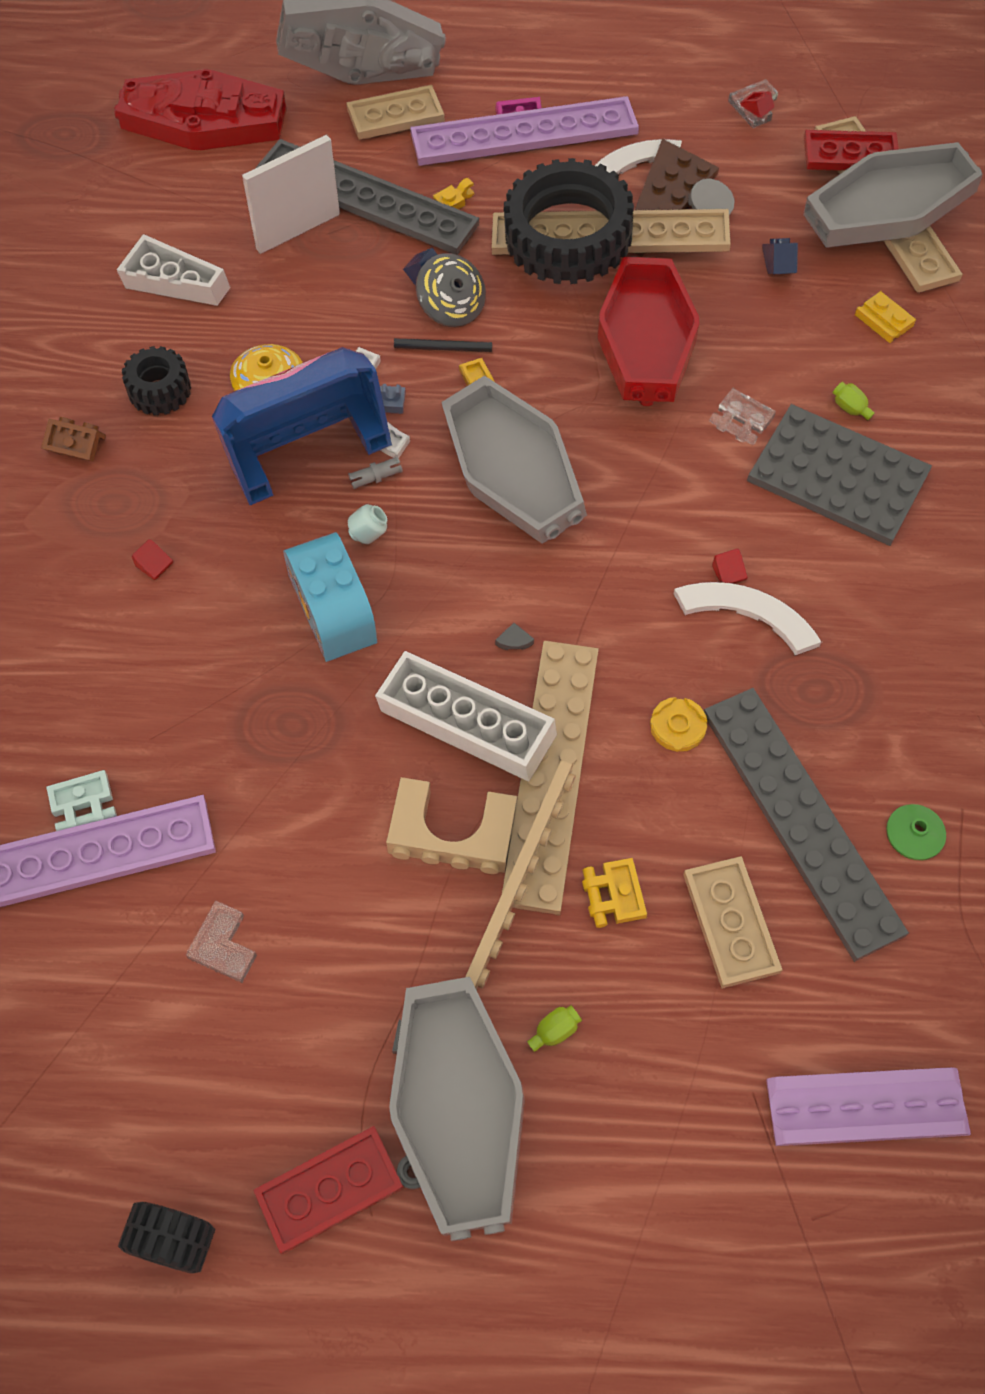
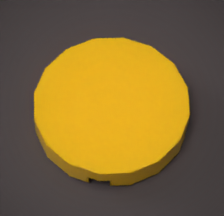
M671 697L660 702L654 709L650 721L651 733L657 743L666 749L676 752L689 751L697 747L704 739L707 730V717L701 706L687 698L683 700Z

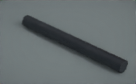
M394 338V348L492 352V342Z

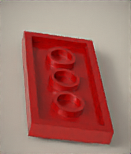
M805 130L804 133L806 168L810 170L846 171L872 153L899 150L897 132Z
M372 1126L259 1186L253 1191L278 1250L283 1255L404 1188L375 1126Z

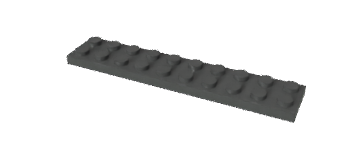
M279 139L256 168L300 148V146ZM333 160L338 204L341 209L458 255L479 226V217Z
M754 688L704 709L708 724L853 961L856 962L906 937L909 934L908 930Z

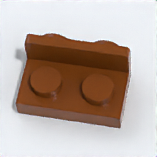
M59 417V421L49 418L42 449L91 462L94 461L99 439L105 440L106 437L105 434L98 431V426L83 422V426L74 425V420L65 417Z

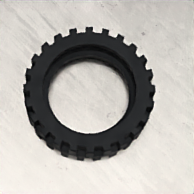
M568 158V162H560L559 159L552 160L550 165L545 166L544 163L536 165L537 170L533 172L527 170L523 173L522 180L517 178L513 182V190H508L506 201L504 202L505 238L509 255L514 256V263L518 267L524 265L525 273L531 275L534 272L538 274V279L545 281L546 278L553 279L554 284H561V281H570V284H577V280L586 279V282L593 281L594 276L597 274L603 277L608 274L610 266L615 269L620 265V257L627 256L628 246L630 247L632 243L633 195L631 191H628V184L625 180L619 181V174L614 170L609 173L606 171L607 166L603 164L594 166L592 161L586 159L583 163L576 162V158ZM561 204L585 205L599 211L608 219L607 224L597 232L576 239L549 237L538 232L529 224L533 217L541 211Z

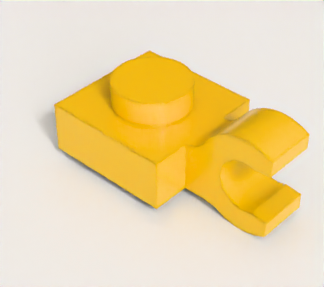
M465 178L456 189L451 185L433 195V200L460 209L465 206V199L471 198L474 195L470 188L474 186V183L469 178Z

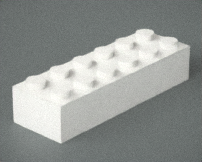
M404 651L375 695L381 712L528 782L557 735L554 718L407 651Z

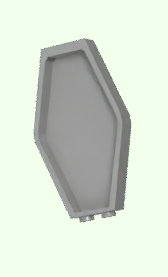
M283 0L276 36L278 55L349 84H366L433 76L435 67L439 66V53L441 48H444L446 40L439 22L391 0Z
M959 142L875 152L867 155L808 196L804 216L825 247L908 238L919 234L976 193L983 173Z
M486 376L481 377L441 402L468 489L476 498L542 544L549 539L556 538L566 528L578 524L587 516L584 501L558 426L551 418Z
M470 977L406 988L389 1104L391 1121L442 1235H450L451 1241L471 1238L470 1231L484 1229L485 1235L504 1232V1225L511 1224L525 1104L521 1081Z

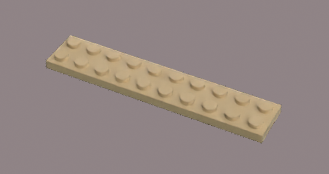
M856 116L815 127V130L865 131ZM930 226L912 237L883 240L917 293L958 282L963 275Z
M729 209L634 210L632 243L630 247L628 246V253L730 251ZM599 211L540 212L533 217L529 224L538 232L549 237L576 239L597 232L607 224L608 219ZM493 213L492 255L509 254L505 238L504 213Z
M551 641L543 642L532 709L555 719L557 735L530 781L528 782L521 778L502 893L560 761L563 760L571 763V774L576 776L570 791L564 790L560 801L564 802L558 818L552 817L548 828L552 832L546 846L540 845L536 856L540 857L534 873L528 872L524 884L528 885L521 902L515 901L513 908L556 915L561 913L599 648Z

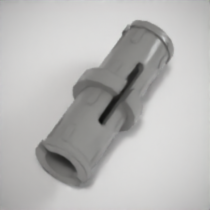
M396 456L379 464L374 462L370 464V467L348 473L350 481L361 477L360 480L351 483L353 489L374 481L379 483L382 482V478L402 473L401 465L390 468V466L400 463L399 458Z

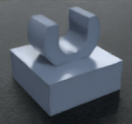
M387 384L380 386L385 412L403 414L406 396L405 387L400 385L393 387L387 386Z

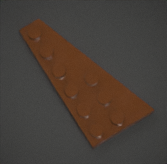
M662 138L635 210H686L689 207V193L694 185L702 179H714L718 175L719 167ZM635 253V254H637V255H639V256L642 257L645 253Z

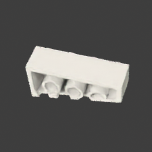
M144 234L117 269L127 289L218 306L230 289L224 269Z

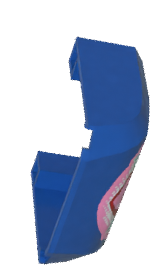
M343 347L223 396L212 415L230 466L249 505L274 496L257 456L344 419H350L368 455L392 445L377 371L363 353Z

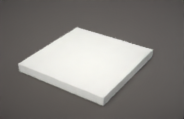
M327 135L242 175L255 245L260 254L340 215L332 143Z

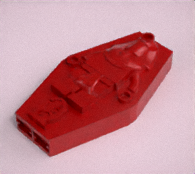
M203 69L125 79L123 89L119 91V102L115 105L114 113L123 130L190 150H208L279 140L287 108L284 90L218 71Z
M623 257L599 313L598 341L623 400L639 401L643 406H651L654 404V401L674 402L696 344L699 315L672 259Z

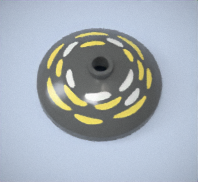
M450 253L436 255L430 258L418 273L416 279L418 301L424 312L435 322L448 327H460L472 322L482 311L486 299L485 284L478 269L464 257ZM454 282H457L460 288L455 287Z

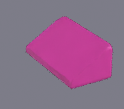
M540 97L499 101L495 105L497 115L542 109Z

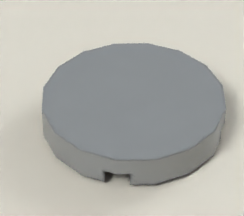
M702 179L692 188L689 193L688 202L689 206H692L694 210L729 209L730 215L734 209L735 200L730 189L722 182L714 179Z

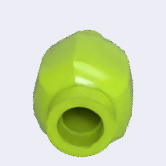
M841 382L832 392L836 396L835 402L850 415L856 416L861 414L866 420H870L875 414L868 407L866 395L854 384Z
M572 1005L567 1008L558 1007L539 1023L537 1034L527 1042L534 1052L543 1045L555 1046L577 1031V1024L582 1019Z

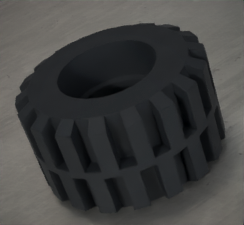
M152 346L147 350L143 348L139 350L138 354L133 353L130 356L131 360H126L124 363L125 368H122V379L129 400L138 411L142 410L145 414L151 412L155 416H159V413H164V415L170 414L169 411L178 410L179 405H184L187 402L186 398L190 397L191 383L185 362L180 354H176L174 350H166V347L162 346L159 348Z
M149 1202L133 1203L118 1247L124 1253L193 1274L201 1272L216 1229L209 1222L190 1214Z

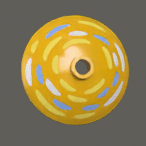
M263 344L252 347L240 354L231 366L230 381L234 391H237L303 362L294 351L284 346Z

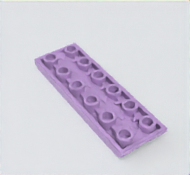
M957 1068L782 1076L766 1080L775 1146L971 1135Z

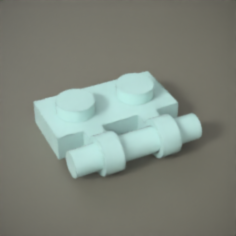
M105 770L46 787L51 812L54 817L65 814V821L55 823L56 831L117 816L114 806L106 809L102 807V803L113 800L108 775ZM91 807L92 813L76 816L75 811Z

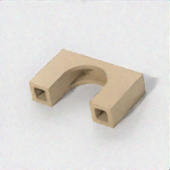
M401 777L386 842L389 854L404 860L410 857L419 858L428 864L449 863L457 869L479 868L487 874L505 873L517 796L488 792L483 820L479 829L465 840L449 842L434 836L425 824L431 794L430 782Z

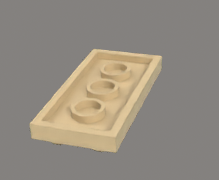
M432 85L347 102V111L359 140L407 130L414 126L445 122L444 112Z
M742 856L685 870L683 876L721 988L780 974L782 967Z

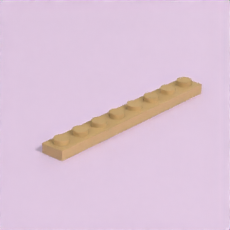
M563 760L560 761L466 974V977L471 978L476 990L478 986L483 988L490 974V970H487L486 967L490 958L496 959L503 944L499 940L503 929L509 930L513 922L515 913L511 912L515 901L521 902L528 885L524 884L528 872L533 874L538 865L540 857L536 856L539 846H546L552 832L548 828L552 817L558 818L564 802L560 801L564 790L569 792L576 775L571 774V763Z

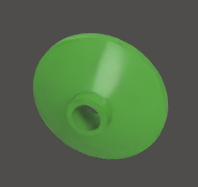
M916 804L904 805L896 809L888 819L886 832L890 844L898 853L909 859H930L936 856L945 845V826L940 817L927 807ZM915 825L921 826L924 831H918L915 828Z

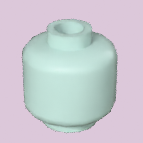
M363 505L348 518L349 535L353 540L363 544L374 542L386 532V514L378 506Z

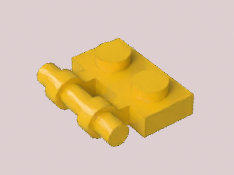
M633 858L603 863L604 875L596 876L594 867H586L582 870L584 880L582 881L585 892H588L591 904L588 909L590 917L594 918L596 928L608 925L606 914L614 912L616 924L645 919L647 917ZM600 888H608L610 901L602 902Z

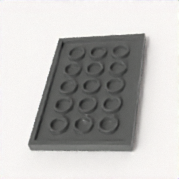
M791 404L749 473L747 481L891 546L932 465Z

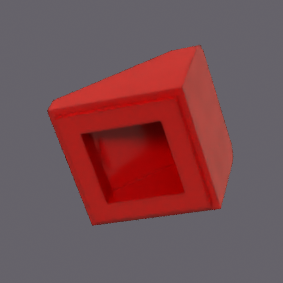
M754 91L740 102L741 107L757 117H763L774 108L772 94L769 91Z
M148 539L132 555L135 567L154 580L173 563V560L151 539Z
M739 548L714 556L712 567L720 583L735 584L748 579Z

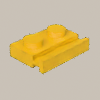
M881 291L864 302L862 307H857L854 314L889 343L894 338H898L911 329L916 322L913 316Z

